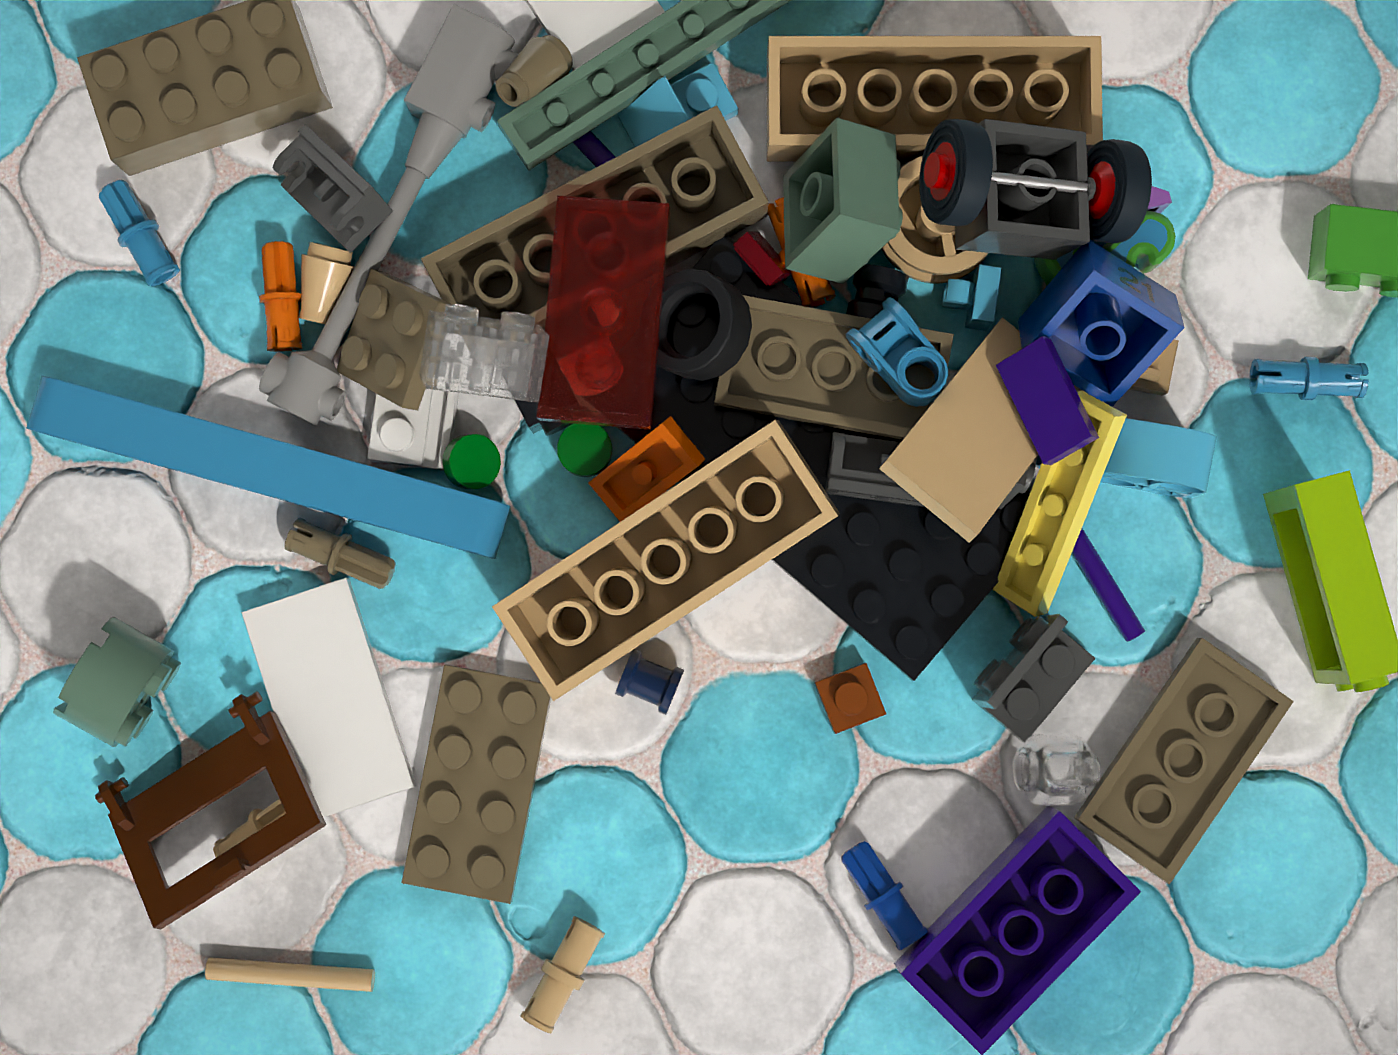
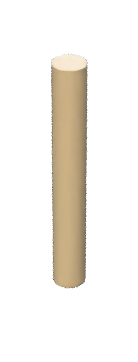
M209 957L205 967V979L372 992L375 982V970Z

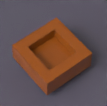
M862 663L814 682L834 734L886 715L867 663Z

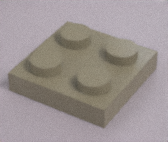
M371 269L360 295L359 305L347 340L342 347L341 357L337 366L338 372L402 408L418 411L446 332L444 331L446 316L451 317L455 306L386 272ZM432 314L439 315L437 330L430 329ZM429 336L436 337L434 352H427ZM425 358L432 359L430 374L423 373Z

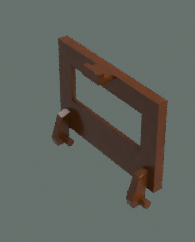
M257 691L248 697L241 694L232 700L234 706L229 709V713L233 718L240 716L245 725L244 728L128 802L124 801L120 792L129 786L128 781L124 777L114 783L106 780L98 786L99 792L95 794V799L100 804L104 802L110 811L108 817L151 924L155 929H163L326 826V822L277 714L269 711L261 717L258 716L254 706L263 699ZM267 769L286 814L169 887L151 842Z

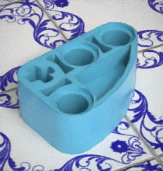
M1126 418L1100 482L1180 498H1191L1205 494L1217 437L1198 430ZM1038 454L1036 467L1040 469L1042 461Z

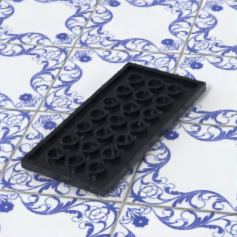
M728 235L715 241L692 268L708 271L738 288L742 295L802 306L801 298L782 281L772 286L765 285L735 251V246L733 245L735 241ZM705 293L694 295L682 305L677 313L672 336L674 347L681 355L687 357L697 356L709 347L716 336L720 322L718 302L714 297ZM640 329L617 354L624 367V372L619 381L602 394L588 397L582 396L588 404L635 444L671 416L705 457V460L679 482H682L774 420L780 421L824 490L826 487L833 432L889 441H902L716 406L714 402L719 376L701 381L684 378L666 371L649 357L642 344ZM1028 490L1023 494L1018 493L1002 509L997 508L979 534L970 543L926 507L827 494L839 511V516L773 558L772 561L911 681H915L998 583L997 577L1030 495Z

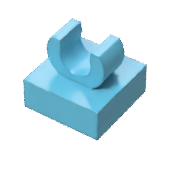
M979 265L972 275L971 282L948 279V283L944 285L942 307L967 310L965 328L987 331L995 318L1001 268Z

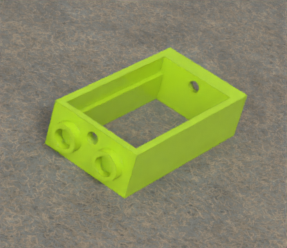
M1350 470L1263 494L1315 682L1335 684L1337 692L1354 689L1355 692H1364L1389 685L1387 675L1398 672V639Z

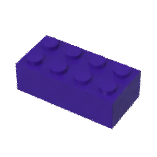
M1047 806L927 929L928 932L905 951L894 965L899 973L983 1055L1141 891L1061 811Z

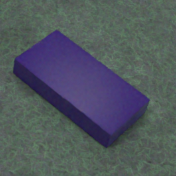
M1042 336L996 364L1043 464L1053 465L1099 438L1051 338Z

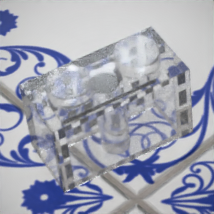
M446 304L444 312L432 310L428 312L419 377L426 389L539 403L549 335L540 325L535 324V317L527 314L502 312L501 320L479 317V310L473 307Z

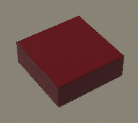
M747 231L733 244L735 251L765 285H776L780 281H785L791 275L790 270L785 269V264H782L778 253L759 231Z

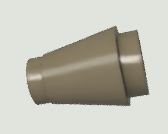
M545 35L543 37L531 38L496 81V91L499 97L512 107H517L521 103L530 100L569 74L573 65L570 51L561 40L554 36Z

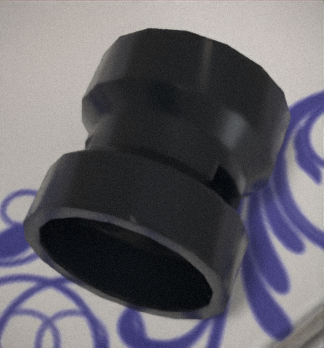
M870 264L862 266L854 273L852 284L857 291L855 299L848 303L846 314L872 319L883 310L882 302L887 298L891 297L898 302V298L906 293L909 276L888 267Z

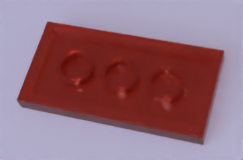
M557 195L537 419L539 421L651 430L671 209L669 203Z

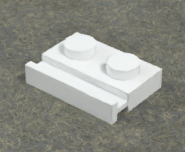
M436 359L418 411L402 408L376 394L368 460L444 470L443 454L447 445L453 440L463 368L461 361H446L445 374L440 376L437 375L439 360ZM453 362L460 363L458 378L451 377Z

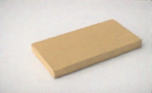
M1003 317L879 468L969 543L979 534L1038 455L996 367V364L1022 349L1019 330ZM1074 385L1076 391H1081L1080 388Z

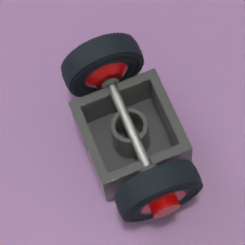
M948 119L938 124L926 144L919 178L920 199L925 215L934 223L955 226L956 250L1052 260L1089 243L1090 239L1105 243H1120L1130 239L1137 232L1145 218L1152 188L1151 168L1145 151L1135 143L1116 139L1103 140L1095 144L1087 153L1086 132L984 119L980 123L969 120Z

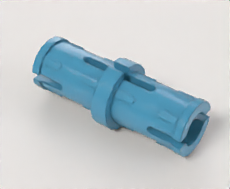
M1304 357L1300 362L1254 359L1250 368V378H1257V381H1251L1249 384L1252 394H1298L1301 400H1313L1317 395L1364 398L1369 380H1360V375L1367 376L1369 373L1365 363H1319L1317 357Z

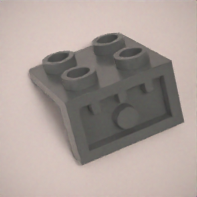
M1060 614L1038 616L1034 620L1031 617L1026 619L1009 640V643L1015 647L1005 660L1002 659L998 662L994 659L974 682V685L980 690L972 700L1024 743L1027 742L1095 660L1094 656L1062 631L1068 621Z

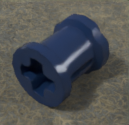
M633 649L615 694L623 697L628 693L657 705L658 712L666 715L684 669L676 667L670 670L643 659L642 653Z

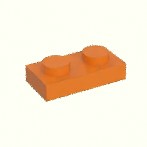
M670 416L601 471L588 484L621 522L670 489L705 460V457Z

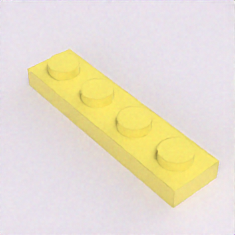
M1082 390L1077 391L1099 438L1053 465L1041 464L997 577L998 583L993 588L995 592L1034 617L1047 614L1127 417L1123 412Z

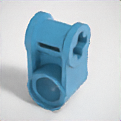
M889 297L882 302V311L859 330L855 328L850 329L846 333V338L862 360L883 378L903 402L915 407L926 406L934 402L946 384L948 377L947 363L943 356L920 332L917 324L897 301ZM913 365L926 366L933 372L935 384L928 389H916L908 383L905 371Z

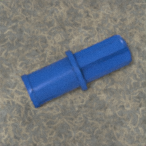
M865 841L858 843L841 856L842 863L868 901L864 905L867 911L873 908L896 943L898 950L906 948L928 932L901 893L902 883L898 882L895 884L869 843Z

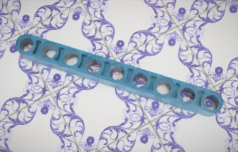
M46 376L41 377L26 429L493 559H496L510 510L509 505Z

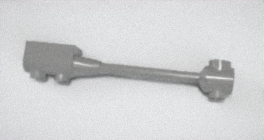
M453 4L404 99L411 115L419 118L420 121L405 162L406 170L388 202V206L393 212L374 229L313 349L292 352L289 357L278 352L268 363L260 380L259 391L269 396L267 401L315 426H317L321 416L332 421L339 413L346 398V391L337 387L341 376L332 359L356 314L359 298L365 287L370 270H379L425 179L431 177L460 139L466 138L471 127L480 132L484 131L495 109V102L487 99V96L495 80L502 76L518 55L511 51L515 40L499 26Z

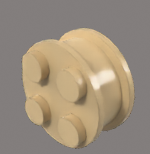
M921 156L910 161L900 169L898 197L899 207H901L903 212L902 225L896 237L888 241L882 247V251L897 270L907 274L914 280L932 284L948 283V279H960L971 273L982 263L988 253L956 250L955 226L940 225L927 218L922 208L919 190L920 168L923 157Z

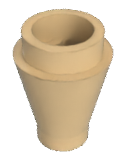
M314 242L309 243L307 255L301 254V310L299 318L326 324L355 266L350 265L353 252L350 253L347 250Z

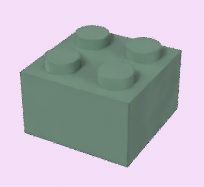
M836 118L783 175L785 269L844 284L855 272L866 265L870 258L888 241L896 237L902 225L903 212L901 207H899L898 179L901 167L896 155L895 134Z

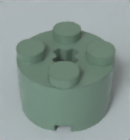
M112 617L101 628V630L109 634L105 643L100 647L91 642L86 648L60 692L58 698L63 700L64 703L55 707L53 714L112 747H116L119 743L126 747L132 737L136 739L140 735L154 711L145 706L150 696L155 698L160 690L165 691L178 672L181 662L172 658L174 650L116 617Z

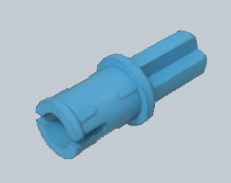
M118 180L104 186L99 193V199L120 233L117 241L121 247H128L146 278L147 285L154 287L176 276L180 269L174 263L157 234L159 224L156 220H149L129 184L124 180Z

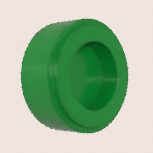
M576 422L568 426L559 437L557 444L559 460L566 470L573 475L579 477L595 476L608 466L612 458L613 448L610 437L601 426L593 422Z
M469 434L456 437L447 445L443 454L444 472L450 482L459 488H484L495 480L500 470L501 459L496 445L483 435Z

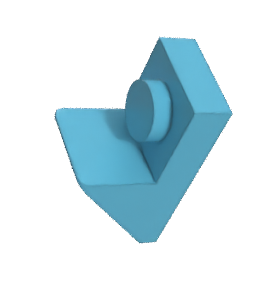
M712 62L672 84L668 82L666 76L660 78L623 110L618 117L634 147H637L716 105L725 121L738 115L739 108Z

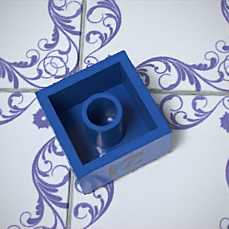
M1091 240L1074 253L1018 319L1021 348L1026 347L1042 336L1051 338L1073 385L1112 407L1185 328L1176 294Z

